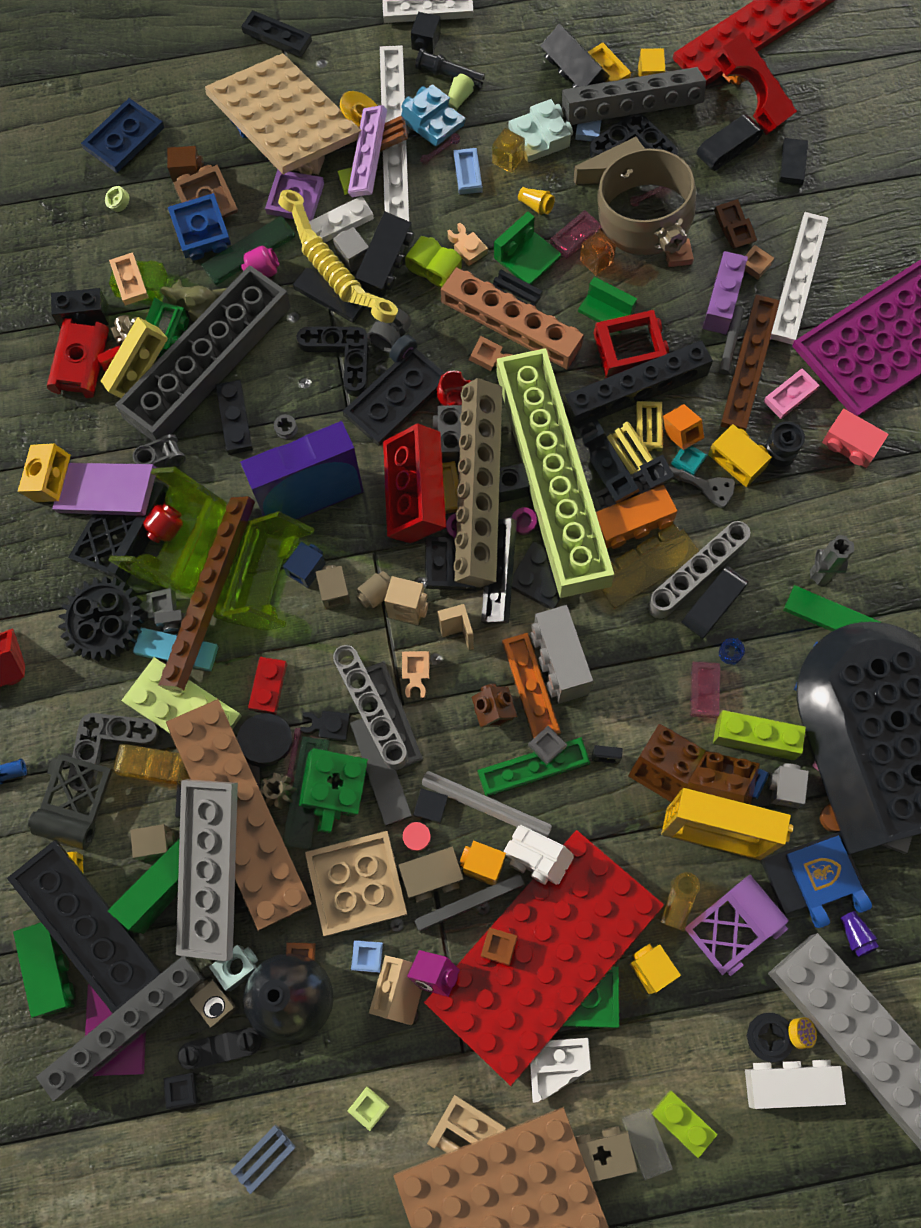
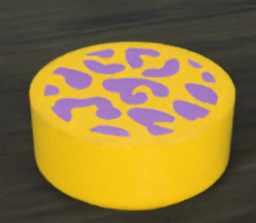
M806 1017L795 1018L790 1022L788 1032L792 1044L798 1049L812 1048L817 1040V1032L813 1022Z

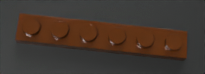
M755 295L720 427L728 429L734 424L738 429L746 431L780 300Z

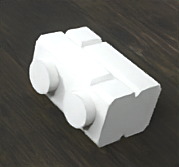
M522 825L518 826L512 836L513 839L509 841L504 850L506 857L511 860L509 865L521 873H524L526 869L531 871V877L546 885L547 881L556 885L559 884L565 874V869H568L574 858L573 854L565 846Z

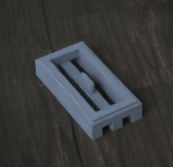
M274 1125L234 1166L231 1173L236 1175L239 1179L238 1181L252 1194L296 1146L277 1125ZM276 1134L279 1139L244 1174L241 1169ZM284 1143L287 1148L252 1183L249 1178Z

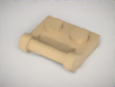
M454 1095L427 1144L434 1149L438 1147L448 1153L461 1147L443 1136L446 1128L468 1142L473 1143L504 1131L506 1127Z

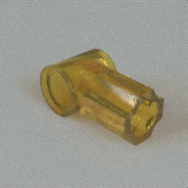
M684 872L673 878L660 923L684 932L695 897L700 890V882L696 875ZM681 878H687L691 881L692 890L689 894H684L679 890L678 883Z

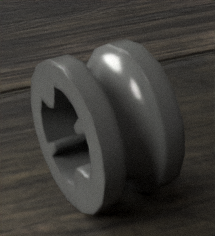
M287 414L280 415L274 421V430L280 438L291 439L297 434L298 426L292 416ZM283 423H289L291 428L288 427V431L284 432L280 426L284 427Z

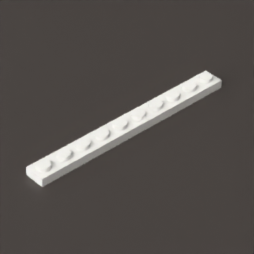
M403 46L380 47L381 103L387 109L385 123L402 114L401 106L405 100ZM405 140L383 150L384 204L386 212L409 221L407 146Z

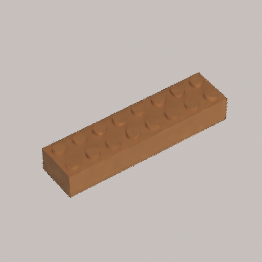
M219 699L166 721L168 730L190 780L238 783L235 881L257 931L260 932L311 907L309 897Z

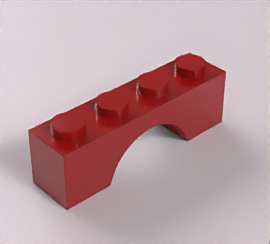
M744 32L724 45L713 56L726 77L740 76L749 81L754 87L758 102L753 117L764 130L765 135L769 134L797 112L793 102L784 93L779 81L774 78L766 62L760 57L752 41L747 38Z

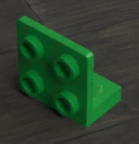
M527 211L494 241V259L517 278L532 285L561 258V253L534 232L535 217Z

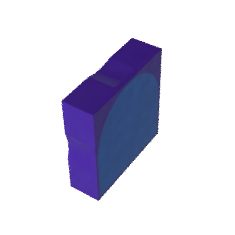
M342 421L240 462L269 531L364 492L355 448Z

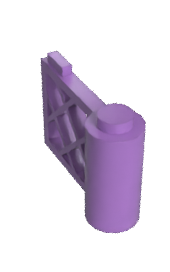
M750 874L684 929L720 974L723 975L727 972L731 976L744 966L740 960L767 938L772 936L774 939H777L788 930L785 924L789 920ZM726 901L735 909V922L718 920V909ZM715 911L714 920L706 919ZM739 915L746 924L738 923ZM701 922L714 923L712 940L700 939L693 928ZM717 924L734 926L733 943L716 941ZM738 926L749 927L758 938L749 945L737 944ZM704 943L712 944L711 952ZM716 944L733 946L732 959L724 966L715 958ZM736 947L744 948L736 955Z

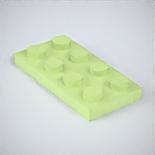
M154 657L121 701L170 734L166 721L217 700V698L188 680L184 691L165 690L158 684L166 665ZM219 700L233 729L242 716Z

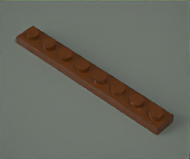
M249 496L231 497L226 506L223 519L217 529L216 537L209 550L206 563L200 573L199 581L190 599L189 607L181 622L180 630L158 684L165 690H185L255 501Z

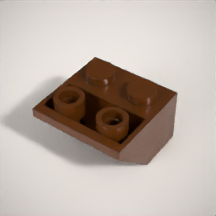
M705 751L688 782V789L751 805L760 763L725 756L717 752Z

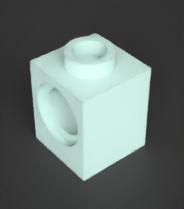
M236 945L233 948V959L229 961L217 960L209 968L224 990L231 992L250 977L257 968L255 963L258 959L249 947L244 949L243 946ZM240 958L243 962V969L239 974L234 975L230 970V965L233 960Z

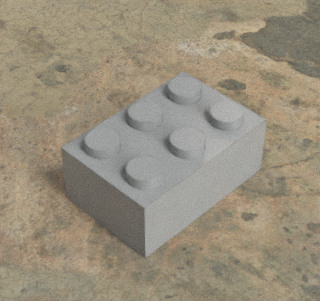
M567 605L535 614V622L531 624L533 632H530L534 647H539L541 656L539 657L541 669L543 672H548L549 681L547 686L551 697L556 696L557 702L560 704L589 695L593 678Z

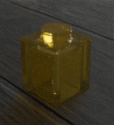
M504 128L492 144V163L512 173L524 158L525 138Z

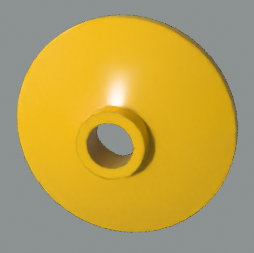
M348 91L340 99V108L344 117L348 120L351 119L359 128L363 109L377 106L371 98L357 91Z

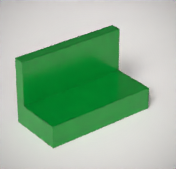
M594 276L589 283L588 295L578 308V312L597 322L633 315L637 298Z

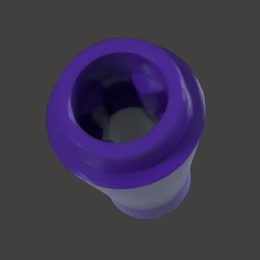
M856 911L840 918L851 951L855 952L858 957L867 955L879 948L876 942L878 938L860 919Z

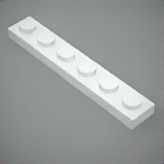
M807 212L803 215L770 339L792 345L796 340L825 233L827 217Z

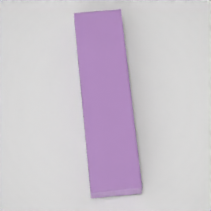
M384 105L363 109L360 124L362 131L358 135L348 194L351 197L371 195L373 192L387 109Z

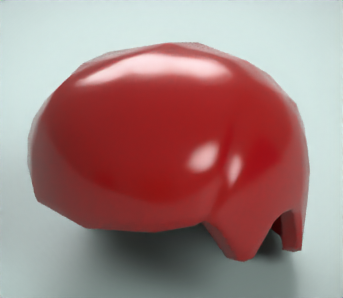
M448 371L443 374L437 387V398L443 406L462 405L461 392L463 386L471 382V380H465L460 371Z

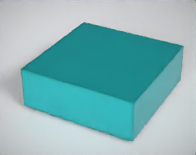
M691 445L684 450L680 449L671 465L680 470L684 469V471L694 476L705 461L707 454Z

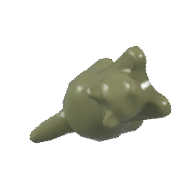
M178 279L176 284H173L171 287L163 286L160 291L167 298L168 304L183 307L185 311H188L191 321L195 322L227 288L210 290L199 285L183 287L181 280Z

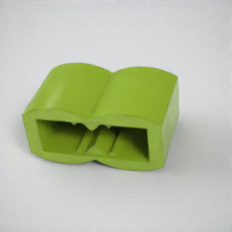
M420 236L405 257L406 267L410 271L427 278L440 288L443 287L456 267L462 268V258L459 253L454 249L441 247L438 241L431 237Z

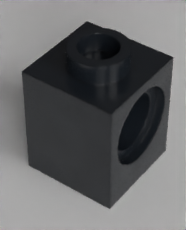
M524 463L500 468L499 503L528 497L530 484ZM513 481L515 485L505 486L503 482Z

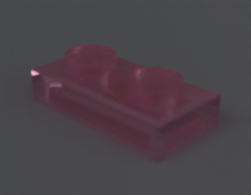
M584 210L551 237L550 244L567 259L601 231V224Z
M693 661L691 664L690 717L718 718L720 663Z

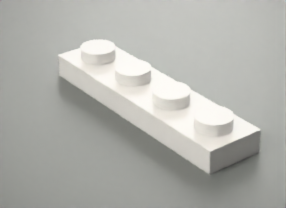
M383 0L384 23L415 21L418 11L440 16V20L473 18V1Z

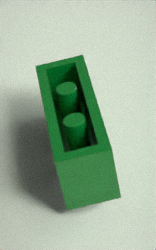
M42 923L13 931L31 1018H43L73 1008V999L76 998L75 988L72 982L68 980L69 961L66 954L62 953V948Z

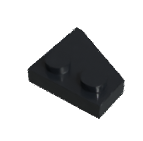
M426 536L425 589L475 591L477 588L475 586L455 582L454 562L456 558V545L452 537Z

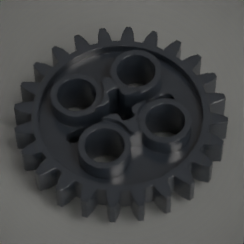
M104 576L102 582L94 577L92 585L86 581L83 582V590L77 587L74 588L77 594L75 597L67 595L70 604H63L61 607L67 610L66 614L59 615V618L64 620L65 623L60 624L58 628L66 631L61 635V638L67 641L66 647L73 650V653L76 655H82L88 661L91 657L96 662H99L101 657L110 661L111 653L120 657L119 649L123 648L129 651L127 643L129 641L137 642L133 635L134 633H142L137 628V624L145 623V620L138 615L144 613L145 610L139 606L142 600L135 597L137 592L130 588L127 583H121L115 577L111 581L107 576ZM116 599L115 605L109 608L111 602ZM91 605L90 610L85 613L86 608ZM119 624L118 630L112 633L113 628ZM94 630L93 635L87 639L89 632Z

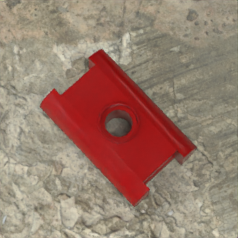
M72 318L63 320L47 382L48 390L60 395L61 391L65 390L83 393L85 398L94 397L101 369L97 355L105 352L109 335V328L105 324L96 322L95 326L75 324Z

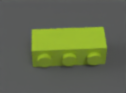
M722 710L716 720L713 744L796 760L803 752L806 727Z

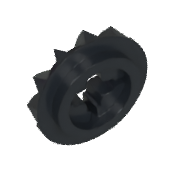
M775 1013L757 1015L749 1023L746 1034L749 1049L752 1050L757 1058L767 1062H778L785 1059L794 1047L789 1037V1022L784 1017ZM769 1024L772 1034L782 1037V1040L772 1041L770 1051L768 1042L758 1037V1035L768 1032Z

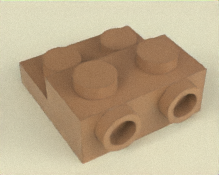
M206 165L200 168L198 173L191 176L190 174H184L178 177L176 182H173L181 203L214 193L222 218L238 212L218 165L213 167L212 165Z

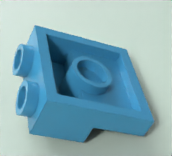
M433 84L428 88L422 86L414 98L408 96L401 106V116L405 119L406 125L434 146L439 145L463 127L466 120L464 116L448 105L450 97Z

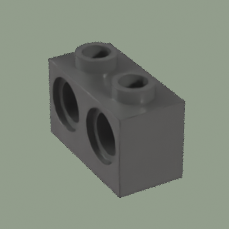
M462 405L438 406V415H433V429L441 433L442 463L452 461L459 463L460 461L459 439L461 437L460 415L462 413ZM451 420L457 422L454 425L446 424L447 421ZM449 443H454L457 445L454 448L446 447V445Z

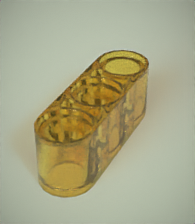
M125 744L119 745L112 771L117 775L177 785V781L190 780L179 753Z

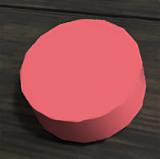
M414 822L404 829L403 841L408 849L421 851L430 843L431 835L426 825Z

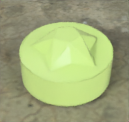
M120 186L112 187L105 197L106 206L115 212L124 210L129 203L128 192Z

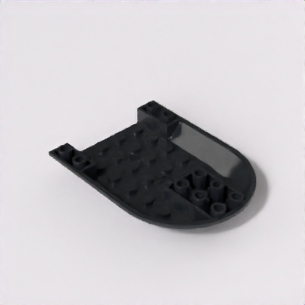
M859 622L840 627L823 637L808 653L800 669L796 693L802 725L806 727L805 733L849 855L921 834V781L915 780L911 775L912 767L921 769V638L901 627L882 622ZM878 668L880 675L873 672L872 669ZM895 713L902 717V727H897L892 723V714Z

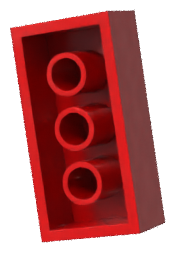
M417 423L383 441L387 537L407 543H413L446 528L441 433Z

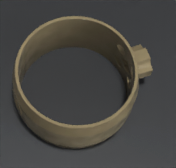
M661 149L635 150L614 160L604 171L598 189L599 221L607 239L617 248L637 255H652L670 251L672 254L679 251L681 246L687 242V234L690 231L696 212V185L688 164L679 156ZM628 168L627 174L623 175L624 169ZM641 185L667 187L677 192L685 200L682 206L671 214L653 220L630 219L616 213L609 207L611 201L620 193ZM662 227L660 231L655 232L658 228Z

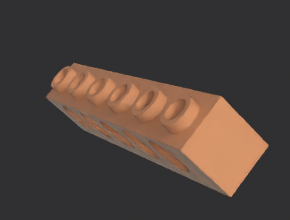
M456 267L441 288V302L531 351L546 348L549 360L565 369H568L582 348L584 334L580 333L578 329L566 326L554 316L538 311L533 305L517 300L514 295L498 290L489 282L481 281L469 271H463ZM510 315H515V316H517V317L511 318V317H509V316H510ZM535 326V327H538V328H537V329H531V328H529V327Z

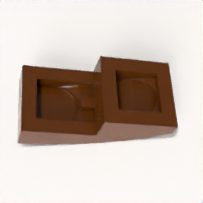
M738 199L714 208L720 227L733 249L757 241L750 219H745Z

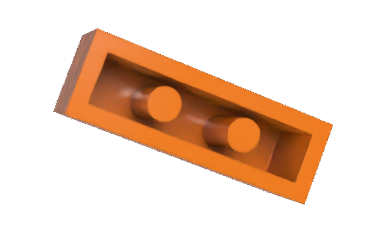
M661 485L597 511L596 515L606 548L612 547V549L624 545L626 540L634 537L636 539L643 538L651 530L658 527L659 529L669 527L673 524L677 509L665 486Z

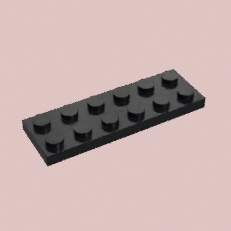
M57 840L51 842L7 877L8 881L112 1014L161 974V971L127 928L108 912L110 909L108 904Z

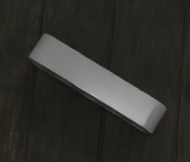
M734 521L659 586L653 592L648 604L650 614L658 619L669 616L744 548L750 537L751 532L748 525L741 521ZM731 534H738L742 540L733 539ZM712 550L721 551L723 556H715ZM693 567H702L705 573H697ZM682 583L685 585L686 590H678L674 584ZM658 599L664 600L668 606L659 607L655 601Z
M350 645L338 647L333 655L335 665L384 763L390 769H402L408 762L406 747L357 651ZM344 656H352L354 658L349 665H342L340 661ZM356 679H364L366 681L362 688L356 689L352 687V683ZM369 702L378 704L377 709L373 712L364 711V706ZM385 725L390 728L389 733L383 737L376 735L377 728ZM398 749L402 751V756L399 760L391 761L388 759V754L391 750Z

